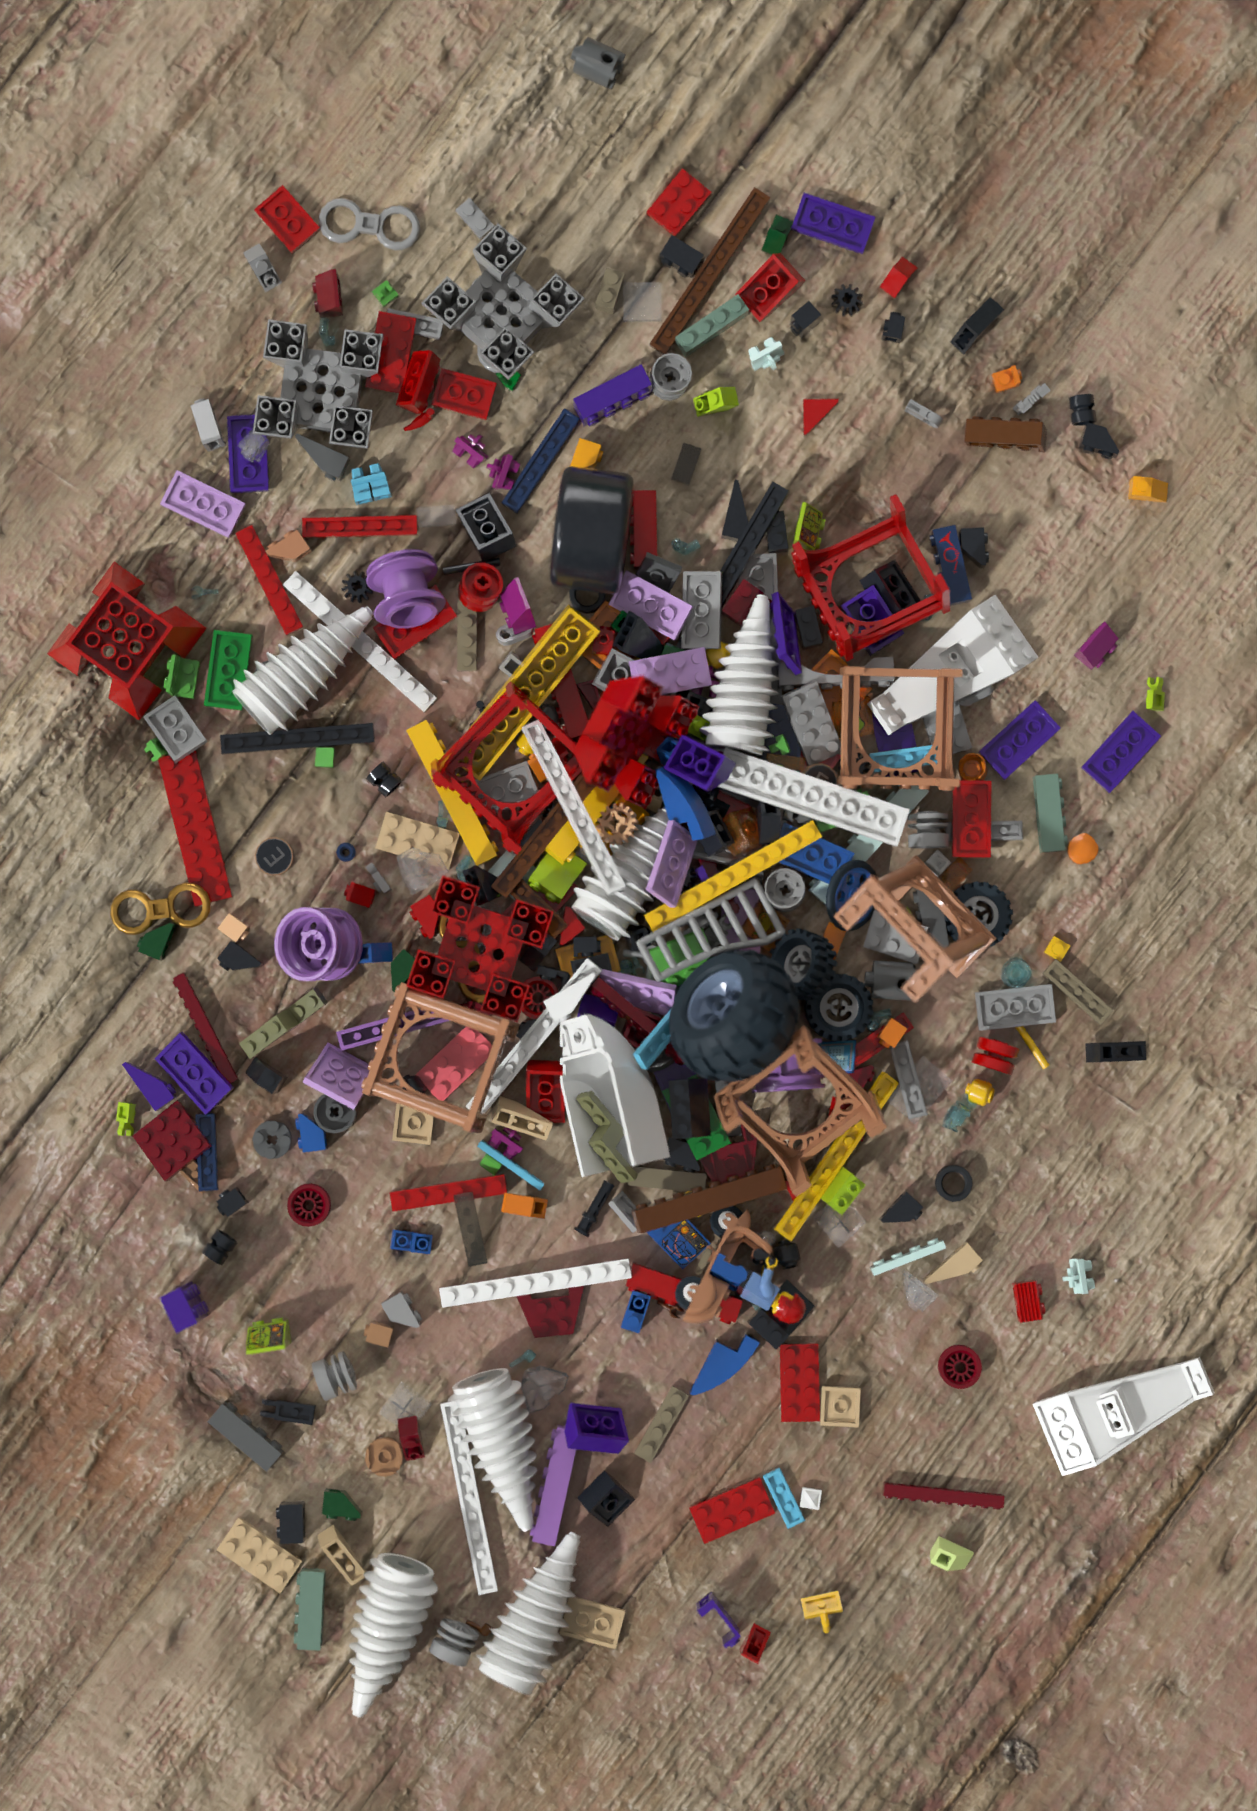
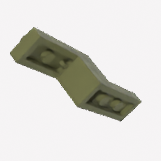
M316 987L288 1009L275 1015L239 1044L249 1059H251L278 1038L292 1031L328 1002L318 987Z
M593 1091L580 1093L576 1100L592 1118L593 1122L598 1125V1128L588 1141L589 1145L621 1183L635 1181L638 1174L616 1149L625 1134L623 1127Z

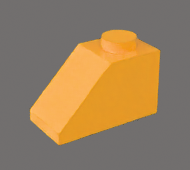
M579 438L570 466L591 469L596 467L597 461L601 462L604 451H601V445Z
M1133 476L1129 482L1128 499L1166 503L1168 483L1155 478Z

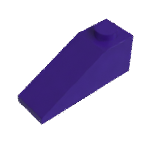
M129 1062L122 1064L155 1111H159L177 1098L175 1095L176 1090L171 1083L167 1084L162 1079Z

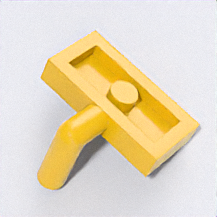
M839 1591L801 1598L804 1618L810 1619L820 1616L823 1632L829 1633L830 1623L828 1615L843 1612Z

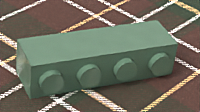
M737 294L676 336L675 343L683 355L688 357L746 317L749 309L739 294Z
M1058 774L1034 776L1033 788L1040 853L1064 851L1065 847L1068 846V839L1063 831V828L1066 827L1065 816H1062L1061 810L1064 808V799L1060 797L1062 779L1058 778Z
M302 1568L300 1573H297V1585H300V1592L296 1593V1605H299V1612L295 1613V1624H298V1632L294 1633V1644H297V1650L320 1651L322 1648L326 1569Z

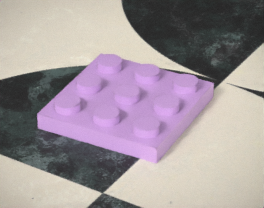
M327 1043L305 1076L303 1083L354 1110L364 1095L361 1086L364 1078L368 1077L370 1071L368 1070L369 1064Z

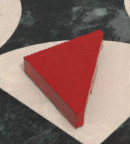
M803 399V436H806L838 404L839 399Z

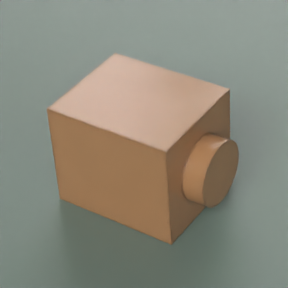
M372 1321L370 1325H366L364 1336L367 1338L365 1342L389 1347L394 1327Z

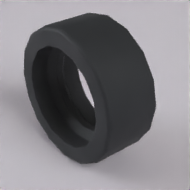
M569 590L572 606L582 613L597 611L605 601V593H598L597 601L590 606H585L578 602L576 598L577 590Z
M948 1165L942 1168L935 1179V1188L938 1194L951 1202L965 1199L971 1193L973 1186L972 1177L969 1172L957 1165ZM957 1172L963 1176L965 1187L962 1192L952 1195L944 1190L942 1182L946 1174Z

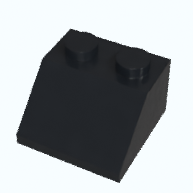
M605 1470L577 1497L585 1509L607 1527L635 1500Z

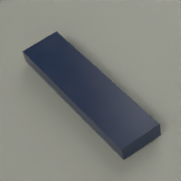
M196 1114V1125L212 1145L197 1158L199 1192L218 1191L216 1114Z

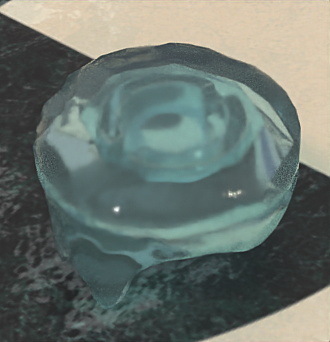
M1016 957L1009 959L1003 965L1000 976L1005 985L1012 988H1021L1030 980L1032 970L1027 962L1022 958Z
M956 1101L945 1113L942 1127L958 1132L957 1126H961L966 1117L971 1116V1110L961 1102Z

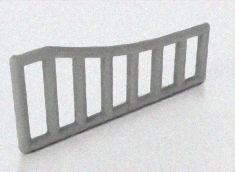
M752 878L639 939L637 946L655 980L660 982L676 972L712 956L732 950L768 945L781 938L786 931L774 908L768 901L759 880ZM754 887L776 929V932L768 936L744 891ZM738 896L760 939L748 940L728 900ZM720 904L722 905L741 942L729 944L712 911L713 908ZM705 913L722 946L711 949L695 919L696 917ZM689 922L704 952L693 955L679 929L681 925ZM670 931L673 932L686 957L685 960L676 963L663 938V935ZM656 940L670 966L662 972L659 971L646 944Z

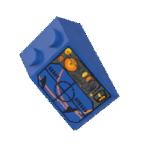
M689 1219L647 1232L682 1269L711 1244Z

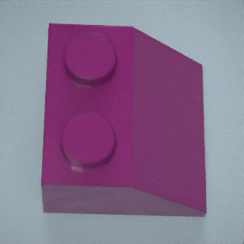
M518 577L514 578L500 594L502 602L499 605L502 613L507 612L508 617L505 618L509 629L513 628L516 635L536 627L520 580Z
M1104 621L1096 628L1074 656L1090 670L1094 667L1099 668L1105 661L1104 655L1107 652L1111 654L1118 646L1116 641L1119 638Z

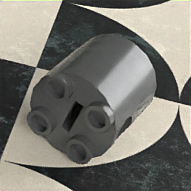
M587 37L582 45L576 44L571 54V59L575 61L573 73L612 90L616 83V75L620 74L624 67L623 61L626 54Z
M874 960L872 972L865 971L864 984L866 985L865 987H871V998L910 1001L911 997L902 987L917 972V968L913 963ZM900 979H906L904 983H897Z

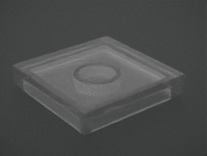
M661 282L623 283V322L661 321Z

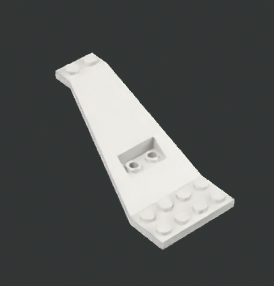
M1198 1357L1182 1363L1071 1390L1033 1403V1406L1061 1475L1064 1476L1097 1466L1195 1400L1211 1396L1215 1392L1201 1358ZM1108 1403H1111L1113 1405V1408H1110L1108 1406ZM1115 1421L1120 1422L1121 1426H1117Z

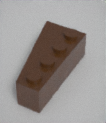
M973 416L972 419H966L964 442L967 446L993 448L994 444L1002 449H1011L1013 446H1016L1021 451L1038 448V452L1045 453L1047 429L1044 423L1040 422V419L1021 421L1020 418H1010L1009 421L1002 420L1000 417H991V420H984L983 417Z

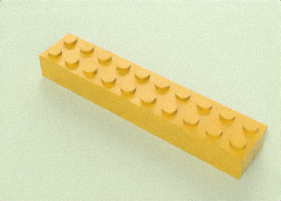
M568 604L474 723L506 691L505 686L510 681L540 707L600 632L599 628ZM515 706L479 744L472 762L473 775L476 779L480 781L522 727L532 717V714L526 708L521 711ZM465 756L463 761L461 759L459 762L467 763L469 760L467 756Z

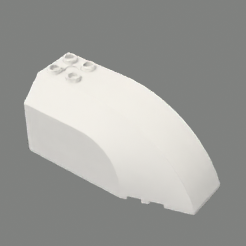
M590 1014L560 1022V1047H563V1058H560V1065H563V1075L560 1076V1084L581 1177L610 1171L609 1167L605 1165L604 1161L588 1143L598 1125L593 1122L592 1118L576 1100L580 1093L588 1091L595 1093L623 1127L625 1134L616 1149L630 1166L670 1157L651 1079L647 1070L641 1069L633 1056L635 1050L631 1044L611 1025Z

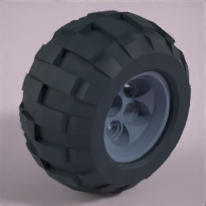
M753 950L727 951L712 957L697 967L687 977L677 992L669 1015L670 1040L683 1063L699 1076L716 1082L720 1080L726 1082L743 1081L768 1068L780 1057L790 1043L799 1020L798 992L791 976L786 973L779 963Z

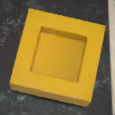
M1053 936L1043 953L1061 962L1070 945Z

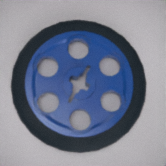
M852 860L841 865L832 876L827 888V914L831 922L842 931L847 930L834 916L871 876L874 875L878 879L874 869L863 860ZM863 874V881L860 884L859 880L861 875ZM850 875V881L847 884L846 878ZM841 891V898L838 900L837 896ZM872 905L848 932L863 927L870 920L876 908Z

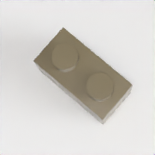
M606 267L595 302V309L614 315L624 283L625 273Z

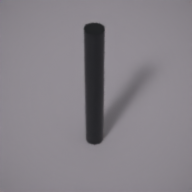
M495 558L484 563L499 566L500 560ZM478 561L444 567L443 573L448 575L464 572L470 565L483 562Z

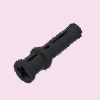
M606 1180L603 1181L587 1212L582 1213L583 1217L578 1226L574 1227V1230L589 1238L590 1230L594 1223L598 1222L597 1216L615 1187L613 1184Z

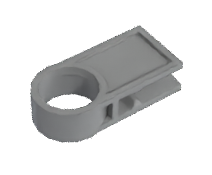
M910 399L905 408V412L934 428H939L943 421L941 416Z

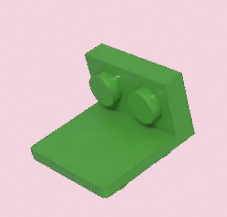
M172 654V657L168 658L167 662L169 675L164 680L166 692L171 696L175 695L176 697L194 699L200 661L184 659L176 654Z

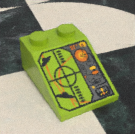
M806 502L802 503L793 544L799 541L805 550H815L820 548L821 538L818 535L819 530L824 529L825 519H822V512Z
M279 1317L271 1319L272 1322L264 1323V1320L252 1322L253 1325L249 1326L247 1331L246 1355L288 1347L292 1343L289 1321Z

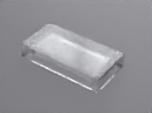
M455 505L417 508L418 528L456 525Z

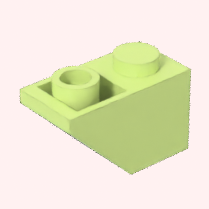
M939 1536L930 1550V1563L947 1571L961 1570L966 1568L974 1552Z

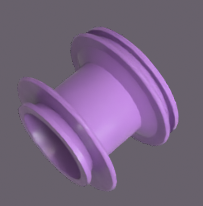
M415 549L395 551L379 557L368 566L366 584L370 589L384 593L385 597L374 610V618L378 622L394 628H412L429 622L444 608L446 604L444 595L435 590L428 589L427 583L435 577L438 571V566L430 553Z

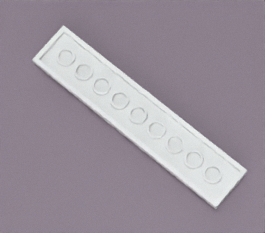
M725 748L723 755L734 761L736 765L728 780L717 787L896 847L898 846L910 809Z

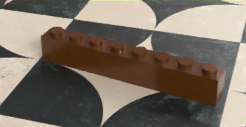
M769 1164L763 1166L764 1170L758 1172L756 1169L746 1171L745 1176L742 1177L733 1175L727 1177V1181L720 1183V1180L710 1182L709 1187L706 1188L697 1186L691 1188V1192L686 1194L683 1191L672 1194L673 1198L670 1199L661 1197L655 1199L654 1203L647 1205V1203L638 1204L636 1209L631 1210L637 1233H646L785 1190L787 1187L780 1166Z

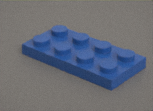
M784 822L780 830L779 839L798 828ZM820 838L779 861V863L829 884L836 870L846 862L852 861L855 853Z

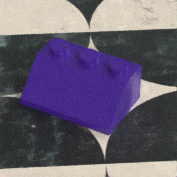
M874 585L842 604L839 608L847 616L864 622L879 621L892 615ZM850 624V626L852 627V629H853V631H854V628H855L854 625H853V624ZM863 626L859 627V633H861V630H865ZM900 630L865 647L871 657L902 636L904 632Z
M681 735L664 769L709 792L728 780L736 763L725 755L685 735Z
M570 1403L564 1431L568 1449L619 1454L629 1442L622 1409Z

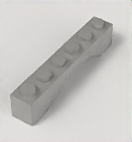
M893 657L873 658L863 667L894 669ZM779 662L780 665H777V677L780 678L778 680V689H783L785 692L793 691L794 688H799L812 681H817L818 686L822 690L832 689L833 686H840L842 689V676L840 674H822L801 665L802 673L795 675L791 669H787L785 662ZM860 676V688L871 687V684L887 687L890 686V683L894 682L895 677Z

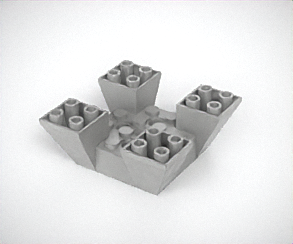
M498 223L473 249L474 256L482 273L475 283L465 292L447 276L422 302V305L449 329L461 331L483 350L480 355L509 380L534 354V351L527 346L528 342L541 329L560 326L585 298L556 273L538 292L515 273V270L527 248ZM510 298L517 299V302H512ZM483 299H489L491 302L486 303ZM503 311L505 315H499L497 312ZM489 324L492 328H486L484 325ZM511 324H518L520 327L515 328Z
M268 319L263 358L284 368L280 398L258 395L253 434L292 439L298 428L330 432L329 444L368 449L373 410L359 408L363 379L378 373L383 334L345 329L342 352L337 353L308 349L307 324ZM322 369L329 370L325 376L319 375V372ZM301 385L307 386V389L304 392L298 391V388ZM319 388H326L324 394H317ZM338 390L345 391L342 397L335 396ZM318 406H322L323 411L321 413H315V408Z

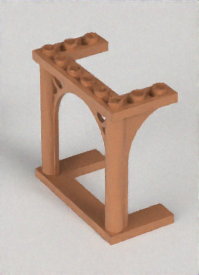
M840 668V676H842L841 760L840 776H837L838 784H842V787L857 789V785H861V788H873V785H880L882 789H892V785H900V789H911V785H919V789H930V786H938V790H954V787H959L960 779H956L953 774L952 754L954 678L962 677V669ZM860 676L937 678L935 738L929 752L916 764L905 768L885 767L871 759L863 749L859 737ZM857 753H861L863 758L856 763ZM936 754L934 760H937V764L930 760L931 755ZM863 762L871 764V768L866 774L859 772V767ZM929 763L933 767V774L926 775L922 771V764ZM877 768L881 770L880 775H878L879 773H875L872 777H870V775H872V773L874 772V769ZM913 769H917L922 778H920L917 774H914L913 776L911 774V771ZM897 770L899 772V775L894 776V771Z
M917 855L905 866L878 879L874 875L871 876L834 916L848 931L873 905L922 956L926 963L902 987L914 1002H917L947 970L956 978H959L997 939ZM912 888L924 892L957 927L959 933L958 941L943 948L900 903L901 899Z
M401 982L394 993L396 997L394 1004H391L388 1009V1021L382 1026V1038L376 1043L375 1057L369 1063L368 1070L370 1071L368 1077H365L362 1082V1093L381 1097L463 1127L465 1131L482 1133L488 1116L481 1113L506 1040L514 1042L520 1024L503 1018L500 1020L406 987L407 984ZM406 1007L413 1009L415 1013L413 1020L406 1018L404 1014ZM418 1007H421L420 1010L426 1011L424 1015H420ZM428 1018H444L495 1036L470 1110L422 1094L410 1087L403 1079L398 1068L397 1051L403 1035L415 1023ZM401 1019L405 1022L403 1028L399 1027V1025H401ZM394 1039L397 1040L395 1045L392 1044ZM388 1056L392 1057L391 1064H385L389 1060ZM392 1068L395 1073L391 1078L382 1077V1072L385 1069ZM396 1079L400 1081L399 1086H397L396 1083H394V1086L390 1084L393 1083Z
M804 1025L795 1031L784 1052L768 1068L757 1075L750 1076L746 1080L731 1082L714 1095L723 1128L729 1133L741 1123L781 1164L785 1170L791 1191L796 1197L811 1186L804 1163L812 1159L824 1147L829 1146L832 1141L843 1135L846 1130L862 1119L867 1134L873 1138L877 1134L882 1133L887 1127L875 1094L871 1090L866 1092L811 1038L809 1030ZM795 1054L799 1068L804 1073L815 1066L832 1083L836 1092V1103L831 1115L820 1126L804 1133L788 1134L770 1127L739 1097ZM844 1103L852 1104L845 1110L840 1108ZM801 1139L803 1143L794 1148L793 1143L795 1140Z

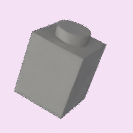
M511 651L501 662L499 669L510 677L523 660Z

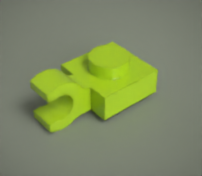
M1148 677L1147 685L1151 690H1147L1146 709L1164 711L1165 692H1162L1163 678L1156 677V683H1154L1155 678Z
M118 1102L116 1121H119L118 1135L124 1136L126 1130L127 1136H133L134 1129L130 1123H134L136 1104Z

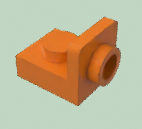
M1016 365L991 375L997 393L1019 387L1020 380H1022L1021 371L1016 368Z

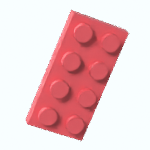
M466 1026L416 1075L420 1077L426 1088L437 1099L444 1101L488 1059L492 1044L480 1031Z

